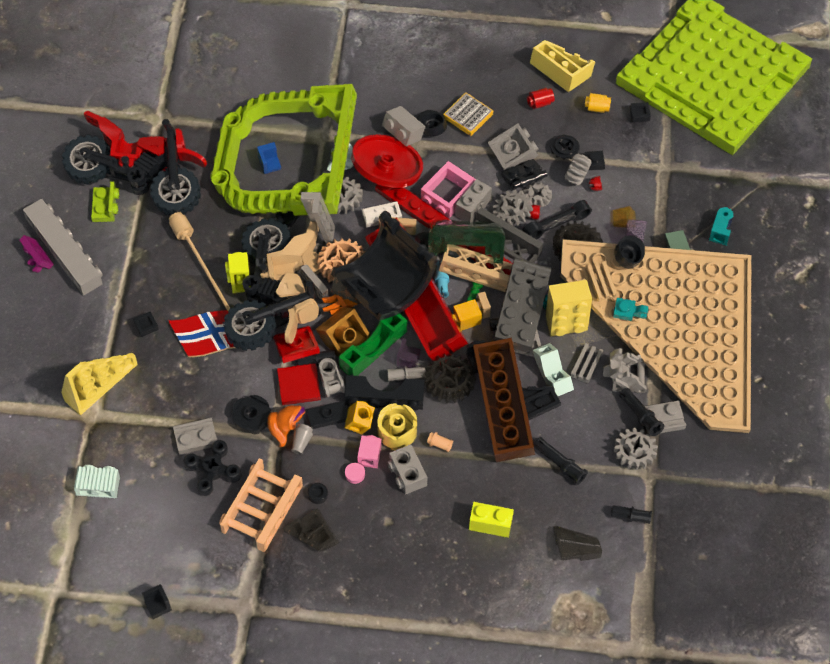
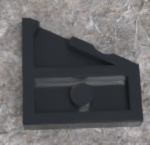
M527 386V388H522L528 420L561 406V402L552 386H543L541 388Z

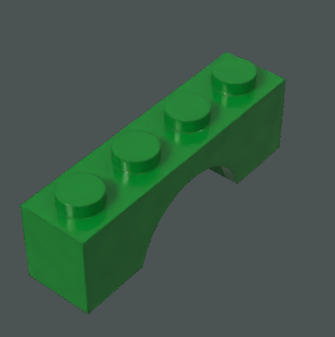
M397 314L380 320L374 333L364 343L358 346L351 345L339 356V368L347 375L358 376L407 332V319L401 314Z

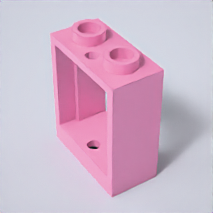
M448 161L421 188V200L450 218L455 213L456 203L476 179ZM445 178L462 188L449 203L432 192Z

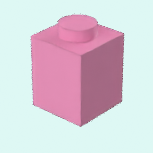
M373 435L361 437L358 452L359 464L364 467L378 468L382 448L381 438Z

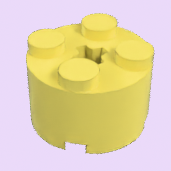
M395 403L387 405L380 411L377 428L378 437L381 438V442L393 451L414 442L417 437V416L412 408L404 404L402 406Z

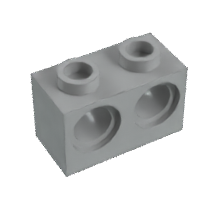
M411 444L389 453L388 467L391 473L395 472L397 486L399 489H403L405 495L427 486L428 477ZM405 460L406 463L400 464L398 461ZM411 476V477H414L415 479H414V480H407L406 478Z

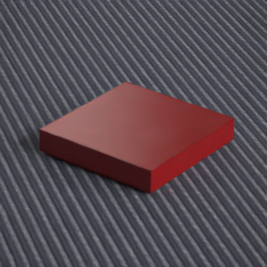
M310 326L297 329L296 336L291 344L286 343L285 333L273 336L283 363L320 353V348Z
M316 363L277 368L282 405L321 400Z

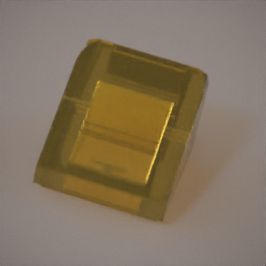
M630 206L613 210V226L635 227V211Z

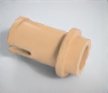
M431 432L427 440L430 447L435 446L449 452L453 445V440L437 435L438 432Z

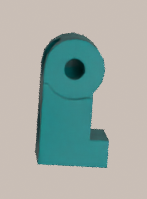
M723 207L718 210L709 241L727 246L731 230L727 228L730 227L733 219V211L730 208Z

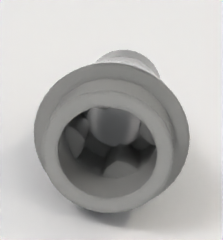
M298 424L294 429L291 449L293 453L303 454L304 449L313 436V428L305 424Z

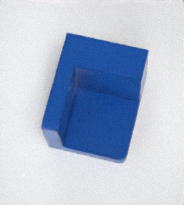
M272 142L258 146V158L264 174L281 170L275 143Z

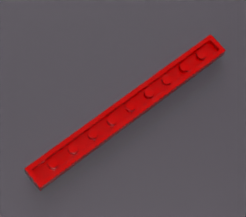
M378 184L375 186L377 193L390 202L397 201L400 209L434 233L447 238L450 244L511 263L406 188H390ZM491 263L484 264L488 269L495 268ZM503 269V272L510 275L511 270Z

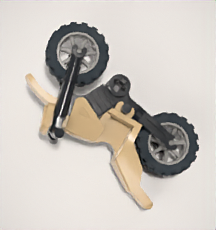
M266 218L261 219L259 222L255 221L253 225H249L246 228V232H243V239H241L243 251L247 252L248 260L255 264L254 275L245 277L242 282L247 301H244L242 304L237 303L234 308L229 309L228 315L226 314L224 317L225 322H223L225 334L229 343H233L235 348H241L244 351H247V349L256 350L258 347L262 348L265 346V343H269L272 340L271 337L276 333L275 329L285 324H288L285 331V341L291 344L296 336L298 323H308L321 315L318 303L314 300L316 295L313 282L308 281L306 283L305 292L300 276L294 273L308 262L316 246L319 232L316 222L310 221L307 232L291 238L287 225H283L282 221H275L273 218L266 220Z

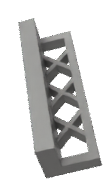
M301 192V201L310 220L317 223L319 227L318 233L322 234L326 244L327 242L333 244L335 225L321 193Z

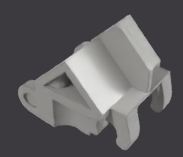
M621 348L610 353V364L603 368V376L612 378V392H621L625 388H629L631 392L635 391L637 393H645L647 391L645 385L646 364L642 361L641 355H634L628 352L622 354ZM631 365H637V376L629 372Z

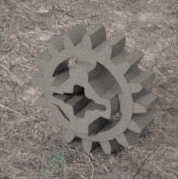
M346 177L343 180L338 214L341 210H344L345 214H347L349 209L353 212L354 206L359 208V202L363 201V190L360 189V183L356 184L355 179L349 181V177Z
M514 189L513 193L507 191V195L501 194V199L495 200L497 205L493 206V214L511 225L516 223L519 226L520 221L526 222L525 217L531 216L529 212L533 211V203L527 193L524 194L522 190L517 193L516 189Z
M633 428V432L626 429L625 435L620 433L619 439L615 440L614 452H616V459H622L621 465L627 463V469H630L631 466H634L635 470H638L639 466L646 469L647 463L652 465L653 459H656L658 446L655 445L656 439H650L649 433L645 435L644 429H641L640 432H637L636 428ZM636 445H638L637 450L635 451V453H633L634 448H636Z

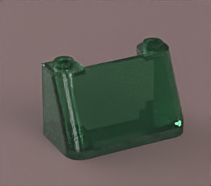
M434 220L430 223L428 234V251L430 253L433 252L437 256L441 251L447 252V244L484 246L485 255L490 254L493 257V263L503 264L505 232L501 225L497 223Z

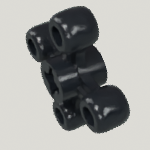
M216 440L212 444V455L207 456L204 460L194 453H189L184 457V466L187 470L195 471L199 469L204 473V477L197 483L198 492L202 496H208L213 492V480H217L221 476L226 477L230 482H237L241 478L242 473L239 466L235 464L225 466L221 463L222 457L228 453L227 444L223 440Z

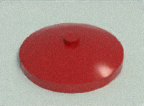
M376 134L362 137L355 143L352 150L351 160L355 169L369 181L390 188L411 186L419 180L423 171V161L419 153L411 145L405 146L392 136Z

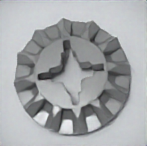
M533 182L531 185L527 184V187L523 189V193L528 194L533 205H540V208L548 205L552 199V190L549 189L548 185H543L542 182ZM534 192H541V196H534Z

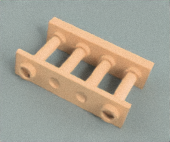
M259 458L257 463L251 466L249 476L227 514L224 513L220 519L219 524L222 533L226 534L229 527L255 538L257 549L265 553L303 487L302 477L294 475L292 480L286 481L264 471L263 460ZM260 477L284 488L285 492L282 497H276L254 487L258 478ZM249 493L274 504L275 509L273 513L267 514L245 504L244 502ZM239 510L265 521L266 525L263 530L260 529L258 531L234 520Z

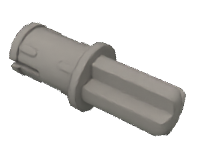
M405 366V368L387 369L388 382L426 377L425 367L407 368Z

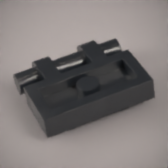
M534 159L501 171L502 178L510 186L512 185L514 189L525 188L527 184L538 183L543 178L548 177L546 170L542 171V167Z

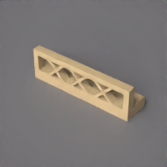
M447 243L439 271L505 292L510 275L505 274L503 269L511 270L512 263ZM449 250L456 252L459 257L448 256ZM466 258H475L477 263H469ZM491 263L495 268L488 269L484 264Z

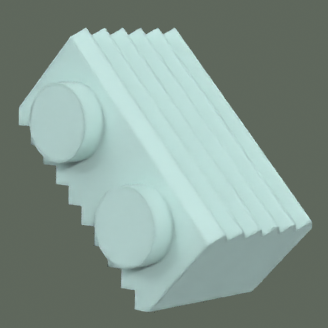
M93 465L78 466L74 485L76 496L117 498L120 480L118 469L111 466H105L104 468H96Z

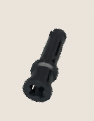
M629 388L623 389L619 396L638 416L639 423L648 429L650 436L660 434L664 429V423L658 421L655 413L652 410H647Z
M539 437L534 442V448L560 467L561 473L567 474L574 480L576 485H579L586 478L588 471L575 464L574 459L566 458L542 437Z

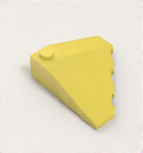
M129 353L106 359L101 358L89 362H80L65 375L62 388L64 401L78 414L82 415L138 365L135 355Z

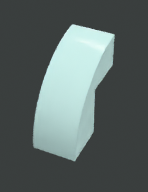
M550 343L534 349L533 354L547 386H552L557 396L574 390L571 376L562 369L558 349Z

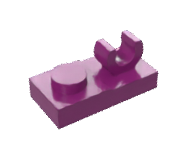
M26 235L22 236L19 241L23 245V250L33 257L28 260V265L34 266L36 263L32 270L39 273L43 267L50 269L54 264L36 239Z

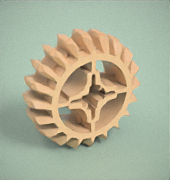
M341 238L339 242L334 239L333 244L327 242V247L322 246L321 252L318 254L317 265H319V272L322 273L323 279L327 278L328 283L334 281L335 286L338 284V281L331 275L332 270L344 266V264L352 263L366 252L363 251L362 245L358 246L357 241L351 243L350 238L347 241Z

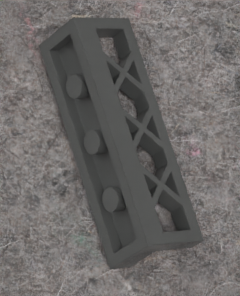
M482 207L477 211V219L468 229L471 235L512 259L518 258L527 261L522 258L521 254L529 253L533 257L528 262L534 263L542 254V242ZM480 224L486 228L487 232H478L475 229ZM499 235L502 241H493L491 236ZM514 244L517 250L510 251L506 248V245Z

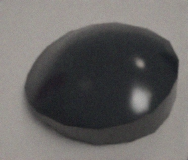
M425 110L416 118L426 126L423 134L427 136L441 135L447 129V122L444 116L435 110Z
M628 235L617 243L614 255L619 265L631 269L642 261L645 255V246L638 237Z

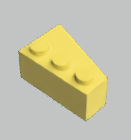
M544 40L533 48L530 64L567 92H570L591 77L595 61L591 59L586 61L580 58L579 54L575 53L572 55L565 52V48Z

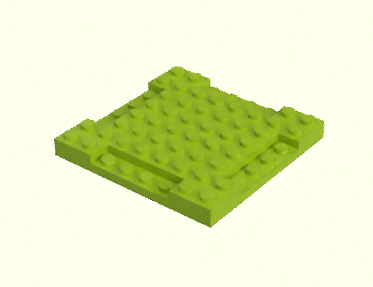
M687 0L677 11L674 19L640 55L636 54L619 72L616 84L733 156L810 68L812 58L785 42L778 44L725 13V7L713 0Z

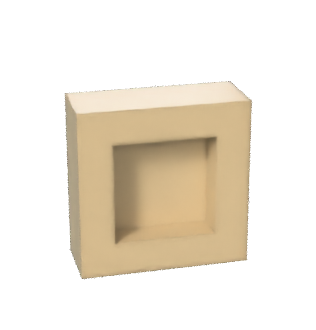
M485 292L478 293L476 303L482 313V318H488L491 311Z

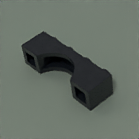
M346 375L345 404L351 406L356 401H364L372 407L379 408L397 403V405H407L413 411L423 410L425 380L405 379L394 390L380 391L369 384L366 376Z

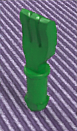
M472 282L473 287L470 289L471 291L466 302L476 299L477 294L480 292L479 289L484 285Z

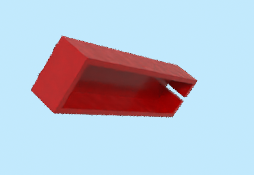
M379 229L365 237L369 246L376 239ZM432 278L421 296L404 311L428 356L437 363L449 356V351L456 352L466 346L468 342Z

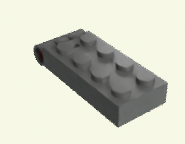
M514 258L493 341L512 338L514 349L530 353L551 268Z

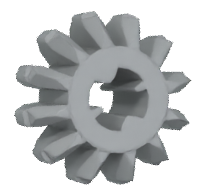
M576 154L565 173V179L571 184L580 185L591 166V160L583 154Z

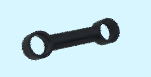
M580 200L565 212L542 222L532 221L528 223L522 231L535 239H539L544 232L573 219H585L591 214L592 209L586 200Z

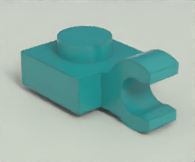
M617 297L613 318L632 321L633 316L646 319L649 307L645 305L635 306L636 301Z

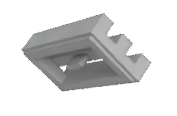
M306 264L302 266L301 277L306 283L308 281L313 282L314 293L322 301V298L329 297L328 288Z
M585 343L571 372V377L589 383L603 354V350H597L595 346L590 347L589 344ZM588 351L589 355L578 375L576 373L583 361L586 352ZM593 354H596L597 356L588 372L587 377H583Z

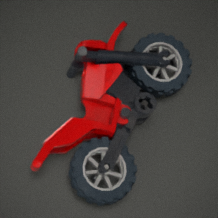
M90 111L84 112L86 121L100 129L104 140H100L97 136L91 137V135H86V137L79 136L77 137L78 139H73L69 145H66L64 148L65 152L62 153V163L72 180L75 179L77 183L84 182V184H89L90 182L97 183V180L104 179L106 175L130 182L133 192L137 195L147 193L149 190L148 183L152 182L150 193L154 205L157 206L160 212L163 211L168 216L176 212L186 215V212H191L194 209L193 207L198 205V199L201 198V188L198 179L194 176L193 172H189L184 167L181 169L180 161L193 162L203 168L207 166V161L202 155L186 149L181 129L176 128L174 130L169 120L164 119L162 124L167 131V138L162 136L142 137L135 143H127L122 129L107 118ZM76 158L81 159L80 161L74 163ZM84 164L83 169L78 168L79 166ZM184 184H187L188 187H189V188L182 189V187H183ZM163 190L170 191L169 193L163 195ZM172 196V201L166 200L167 198Z

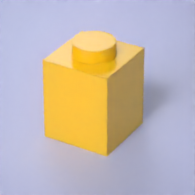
M475 299L454 306L452 315L461 331L481 324L482 313Z

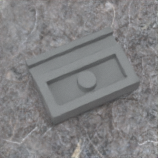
M679 401L645 406L647 410H652L655 413L658 421L664 423V429L661 433L686 428Z
M212 418L173 426L179 455L211 448L212 444L217 440Z

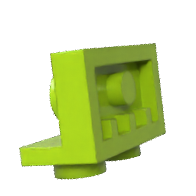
M114 181L110 182V187L93 188L92 222H115V214H118L116 199H119V188L115 187Z

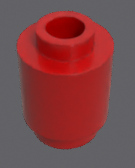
M551 88L529 92L527 97L528 105L533 109L551 105L555 101Z

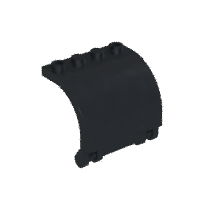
M383 211L380 214L381 226L376 239L369 249L357 260L334 268L331 273L379 321L393 317L411 306L425 291L437 267L435 265L437 256L433 252L430 253L424 244L421 245L400 226V222L397 219L391 218V214L388 211Z

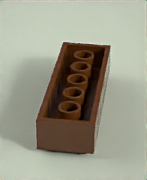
M512 338L473 345L496 462L535 455Z

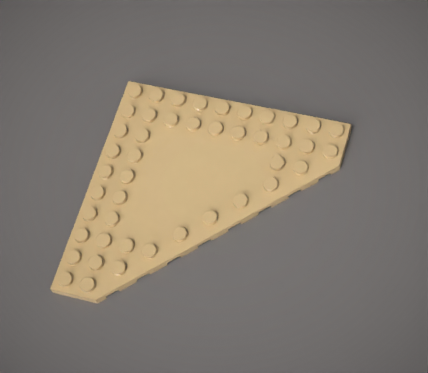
M563 240L560 277L566 283L587 280L592 296L591 308L636 355H641L642 361L709 430L749 433L751 430V255L645 246V255L639 265L627 269L619 265L615 259L614 250L617 244ZM602 261H605L617 296L598 301L586 268L587 265L591 264L592 266L594 263L601 264ZM601 268L600 270H601V272H602L604 281H605V283H606L608 292H609V294H610V293H611V292H610V289H609V287H608L606 278H605L604 273H603V270H602V268ZM593 270L600 292L604 295L597 272ZM617 297L636 301L635 306H648L647 318L642 319L633 316L632 321L613 318Z

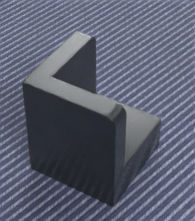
M161 584L142 592L144 602L152 619L172 611L170 602Z

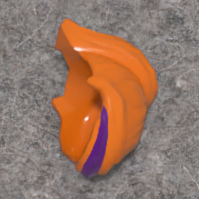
M291 405L281 409L279 412H272L268 415V429L271 435L279 442V447L286 445L288 433L290 430L295 429L296 423L305 414L304 407Z

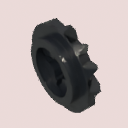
M559 135L551 143L552 154H555L557 158H563V160L566 158L572 159L579 152V142L573 136ZM568 146V149L562 151V147Z

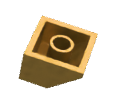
M343 307L316 328L324 344L330 350H334L335 355L338 357L351 345L358 346L371 336L356 310L348 307Z

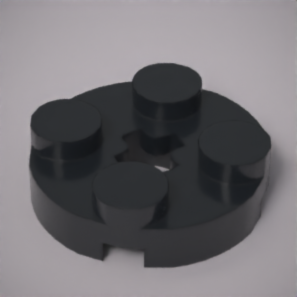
M250 395V397H242L233 405V423L242 432L254 435L259 434L261 430L268 426V415L271 413L268 402L261 396ZM255 411L256 416L248 417V412Z

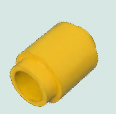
M590 93V96H586L585 107H588V111L604 113L610 110L611 98L607 97V95Z

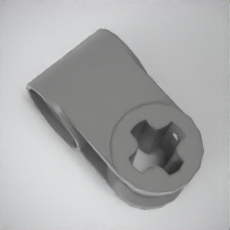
M330 358L323 359L319 364V374L326 398L335 393H345V386L336 362ZM328 368L332 369V371L325 372L324 370Z

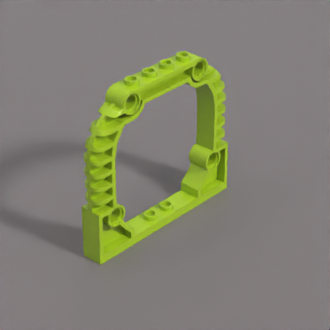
M353 84L311 86L310 91L300 90V92L291 90L290 92L280 91V93L273 91L266 95L262 93L256 99H249L244 107L240 106L236 112L227 114L220 128V140L217 142L214 168L210 174L211 181L218 194L222 195L233 209L239 210L242 213L266 214L267 212L288 213L293 211L294 215L297 216L308 215L301 201V192H320L329 214H337L357 99ZM313 112L317 118L329 116L337 122L338 131L337 135L334 136L335 148L331 154L332 166L330 173H323L309 184L298 182L289 190L248 191L239 188V182L234 171L240 141L249 135L252 123L272 114Z

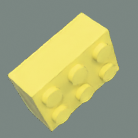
M587 280L549 286L546 321L550 336H563L569 333L588 331L592 296Z

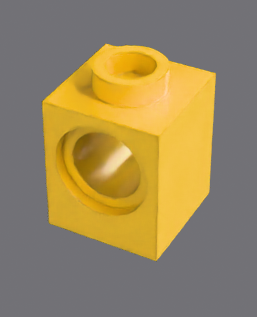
M356 401L348 409L344 428L361 435L371 428L375 407L368 405L364 401Z

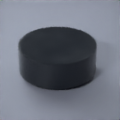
M322 483L312 484L308 489L309 500L314 504L325 502L328 498L327 487Z

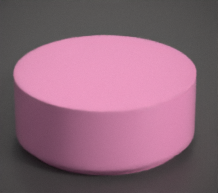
M359 463L349 464L345 469L346 480L352 484L362 482L365 478L364 467Z

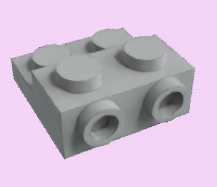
M519 124L514 125L488 142L504 170L538 156L536 152L539 150L534 141H529L530 134L525 127L522 129Z

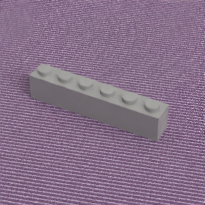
M40 199L23 209L27 222L83 296L103 285L101 280L102 272L97 266L94 267L92 265L91 257L82 252L81 244L72 239L71 231L63 227V221L59 216L56 217L53 214L54 210L49 203L46 204L43 199Z

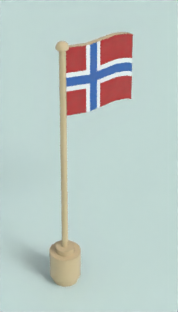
M176 212L169 217L171 229L177 239L187 240L227 310L206 312L185 319L168 320L188 357L206 356L226 349H233L235 347L233 343H229L223 326V322H225L224 317L226 314L228 315L230 307L190 239L194 231L185 215L181 212Z

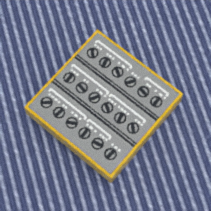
M465 93L443 116L447 121L469 136H472L493 115V110L468 93Z

